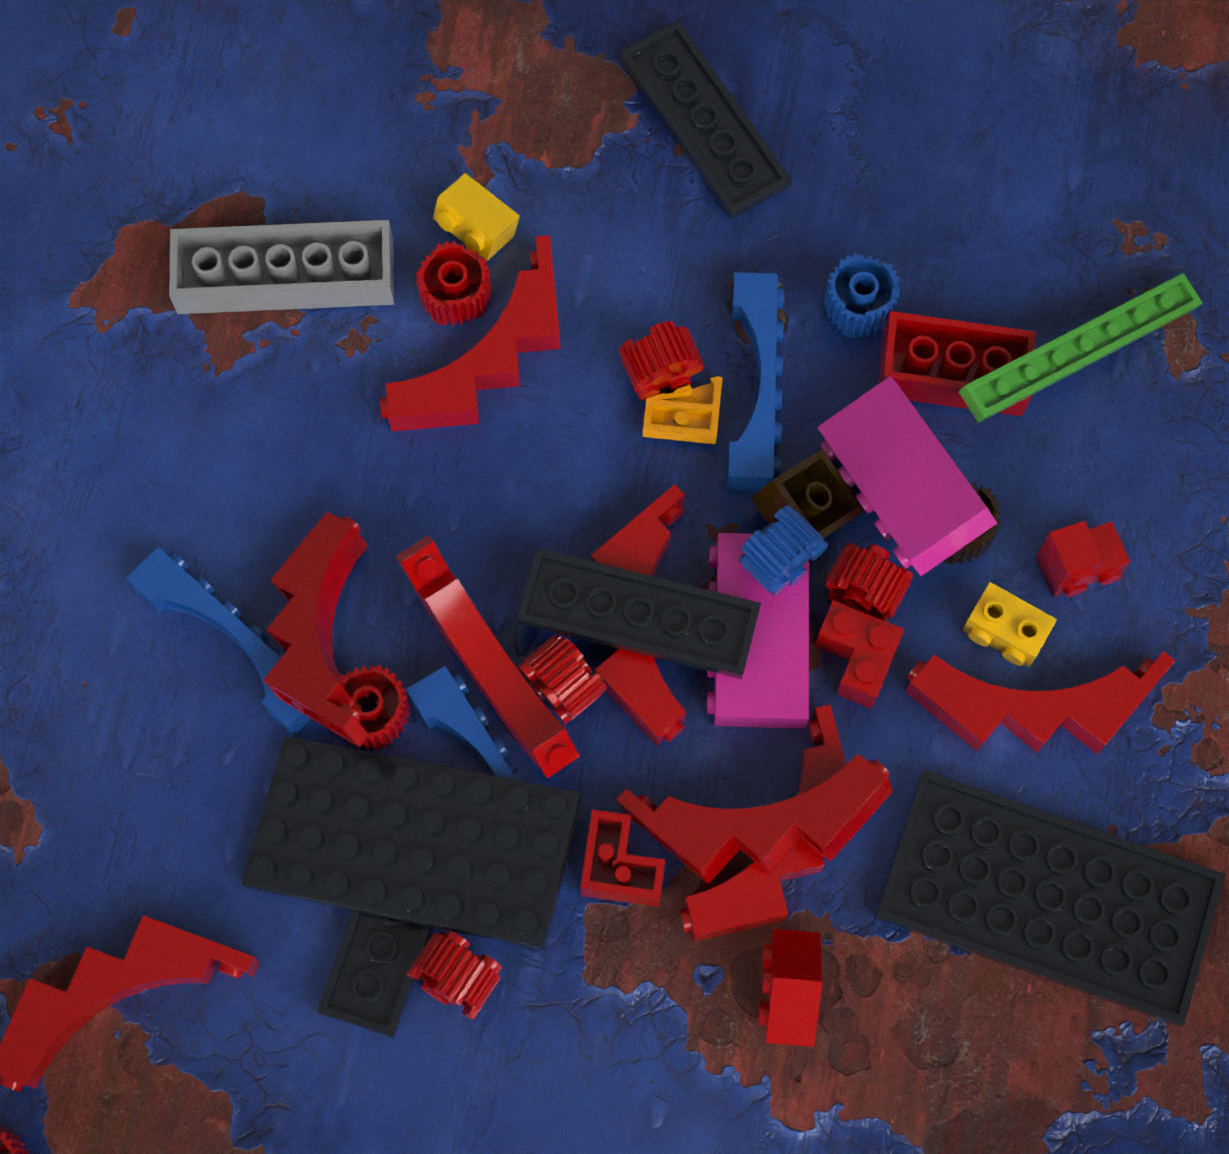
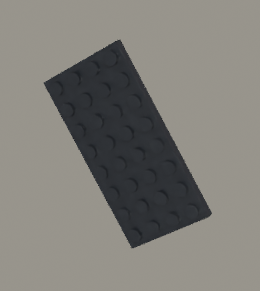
M285 736L241 885L256 891L545 951L583 796L577 791Z
M923 770L875 919L1181 1027L1185 1024L1226 874Z

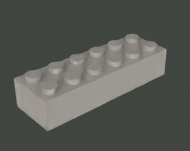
M389 220L170 229L169 296L177 314L394 305L393 237Z

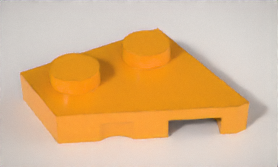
M713 377L709 384L693 389L690 385H687L669 394L661 393L646 398L642 437L716 444L722 377Z

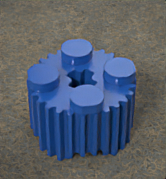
M855 252L853 257L846 255L845 260L841 258L838 267L833 268V272L829 274V279L827 280L823 305H825L824 311L828 312L827 318L832 319V325L837 324V329L841 331L843 336L853 339L858 336L862 337L863 333L870 336L871 332L876 334L878 329H884L890 311L895 312L900 287H898L900 277L896 276L897 270H892V264L879 263V259L872 260V256L866 259L864 255H858Z
M790 505L785 506L783 509L781 508L774 515L778 520L777 523L771 522L761 532L757 530L741 547L745 554H742L738 559L741 565L773 596L780 593L787 584L791 587L797 583L807 572L803 565L809 559L812 561L816 560L829 545Z

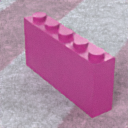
M891 375L817 427L825 438L820 443L823 450L832 462L838 458L843 464L842 467L837 469L850 488L856 484L861 492L856 495L860 504L868 514L875 511L880 518L874 522L875 526L886 541L894 538L898 544V547L893 549V552L905 569L912 565L919 575L922 576L997 524L989 509Z
M718 533L716 546H709V568H716V581H709V590L759 602L761 606L743 678L738 679L707 671V677H714V691H707V714H714V726L806 729L809 720V560L803 565L807 570L805 575L793 586L790 587L787 584L780 593L773 596L765 590L738 560L742 554H745L741 547L752 534Z

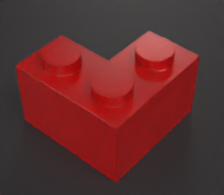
M1082 521L1049 532L1036 555V560L1053 597L1064 593L1066 597L1076 596L1088 589L1087 585L1099 581L1101 585L1111 584L1122 578L1123 571L1130 563L1112 521L1091 529L1088 528L1086 521Z
M833 600L819 632L815 647L849 661L836 695L872 709L904 629Z
M592 810L580 887L581 896L659 907L665 859L627 854L631 815Z
M773 929L771 944L763 945L762 968L764 970L762 993L768 994V1000L760 1001L758 1025L765 1026L766 1043L814 1047L823 982L821 933Z

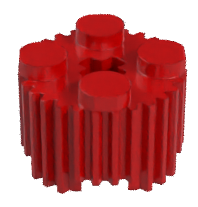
M445 241L443 246L438 243L437 248L431 251V256L426 255L425 261H421V268H418L416 272L419 297L422 307H425V312L430 313L432 321L439 325H447L449 322L452 323V326H455L456 322L463 325L464 321L470 323L471 318L476 320L483 317L487 311V302H490L491 295L489 267L487 266L486 259H483L482 256L479 257L477 251L472 253L470 247L464 249V245L460 246L456 244V241H453L452 244Z
M672 320L655 324L649 328L651 334L644 336L641 340H637L635 344L631 338L624 342L618 350L632 386L642 401H646V398L658 395L660 391L667 390L668 388L671 389V392H674L678 388L687 385L691 386L690 378L704 369L703 361L688 328L683 326L676 327Z
M846 543L825 580V585L830 589L826 598L831 600V603L834 600L887 622L889 618L891 619L894 616L910 586L913 574L909 570L889 561L890 553L880 546L871 544L867 550L852 543Z
M556 634L545 641L517 667L529 681L528 684L540 700L543 701L546 698L552 705L550 708L553 713L566 725L598 699L607 687L598 673H595L593 676L590 675L592 670L582 658L583 655L568 638L563 640L560 635Z
M364 665L362 670H358L356 667L353 673L347 671L346 675L340 674L339 677L345 689L355 701L352 708L362 717L359 723L369 734L358 748L364 745L366 750L371 748L377 751L387 748L389 743L392 744L393 738L399 739V732L404 733L405 731L403 725H408L407 718L410 717V705L401 681H398L396 674H391L388 668L383 670L381 665H378L376 668L374 665H371L369 669ZM372 702H376L377 707L373 711L364 712L362 708L364 704L367 703L371 706Z
M442 931L440 934L434 933L406 975L413 980L422 978L425 981L421 987L423 991L444 1005L454 1006L456 1003L459 1006H463L464 1009L461 1014L473 1020L500 980L498 973L502 966L485 954H482L481 957L472 954L467 950L470 943L453 931H449L448 934Z

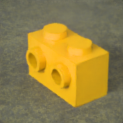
M466 173L438 196L433 219L437 221L442 229L451 232L465 243L467 248L470 247L472 252L477 251L486 261L493 257L514 237L520 218L519 214Z
M989 582L968 618L963 631L968 633V637L976 644L983 647L991 646L1002 652L1003 658L1017 666L1025 665L1030 667L1057 619Z

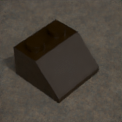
M823 449L781 474L750 497L768 524L771 522L777 523L778 520L774 515L781 508L783 509L785 506L790 505L823 538L865 511Z

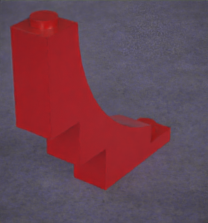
M550 235L536 236L537 250L530 251L531 270L519 271L511 298L499 320L472 349L443 368L424 376L406 381L386 383L387 397H380L382 419H389L392 432L479 424L477 390L519 387L517 353L560 349Z
M674 484L591 555V561L654 576L662 557L670 545L671 532L664 524L670 526L681 517L684 512L682 508H684L685 494ZM618 649L595 669V673H598L606 684L607 689L605 691L656 746L664 739L668 743L671 742L684 730L685 726L682 723L685 722L686 711L675 699L664 682L654 657Z
M326 512L270 579L289 603L270 624L267 631L286 652L263 681L279 700L360 747L369 734L359 723L362 717L352 708L355 701L349 695L339 677L333 654L332 627L342 588L355 563L368 545L359 534L361 528L354 520L345 515L339 518Z
M426 536L396 556L398 562L443 641L461 660L474 685L494 707L509 735L540 771L549 778L580 757L565 728L536 695L501 647L458 578L449 570L434 541L429 536Z
M1163 651L1155 661L1148 656L1134 674L1125 666H1122L1107 676L1072 688L1052 691H1024L988 684L970 677L951 667L934 654L927 664L920 660L906 678L911 682L905 693L976 751H978L995 729L1002 724L1037 753L1061 725L1093 752L1098 754L1173 665L1175 660Z
M830 704L816 707L812 721H808L812 743H819V746L804 750L797 796L825 782L847 765ZM800 838L770 873L754 861L728 881L707 891L686 897V908L679 910L684 933L692 932L693 940L696 942L786 921L789 914L780 881L822 872L825 866L823 856Z
M857 754L844 768L820 785L791 799L766 806L742 809L710 808L686 803L668 796L657 808L644 794L641 793L636 797L627 789L616 801L624 814L631 815V820L709 884L739 850L743 851L770 873L800 838L831 862L889 797L893 790L888 776L890 773L877 760L871 759L868 762L861 755Z
M143 915L124 960L86 947L67 992L29 978L0 1044V1085L21 1092L23 1085L36 1089L45 1070L68 1039L91 1018L126 997L166 985L183 983L209 984L217 964H220L218 971L240 980L243 973L254 977L260 962L254 956Z

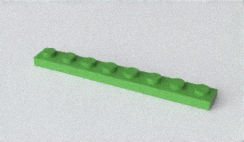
M1182 273L965 385L958 392L976 421L980 423L1195 310L1203 302L1185 274Z

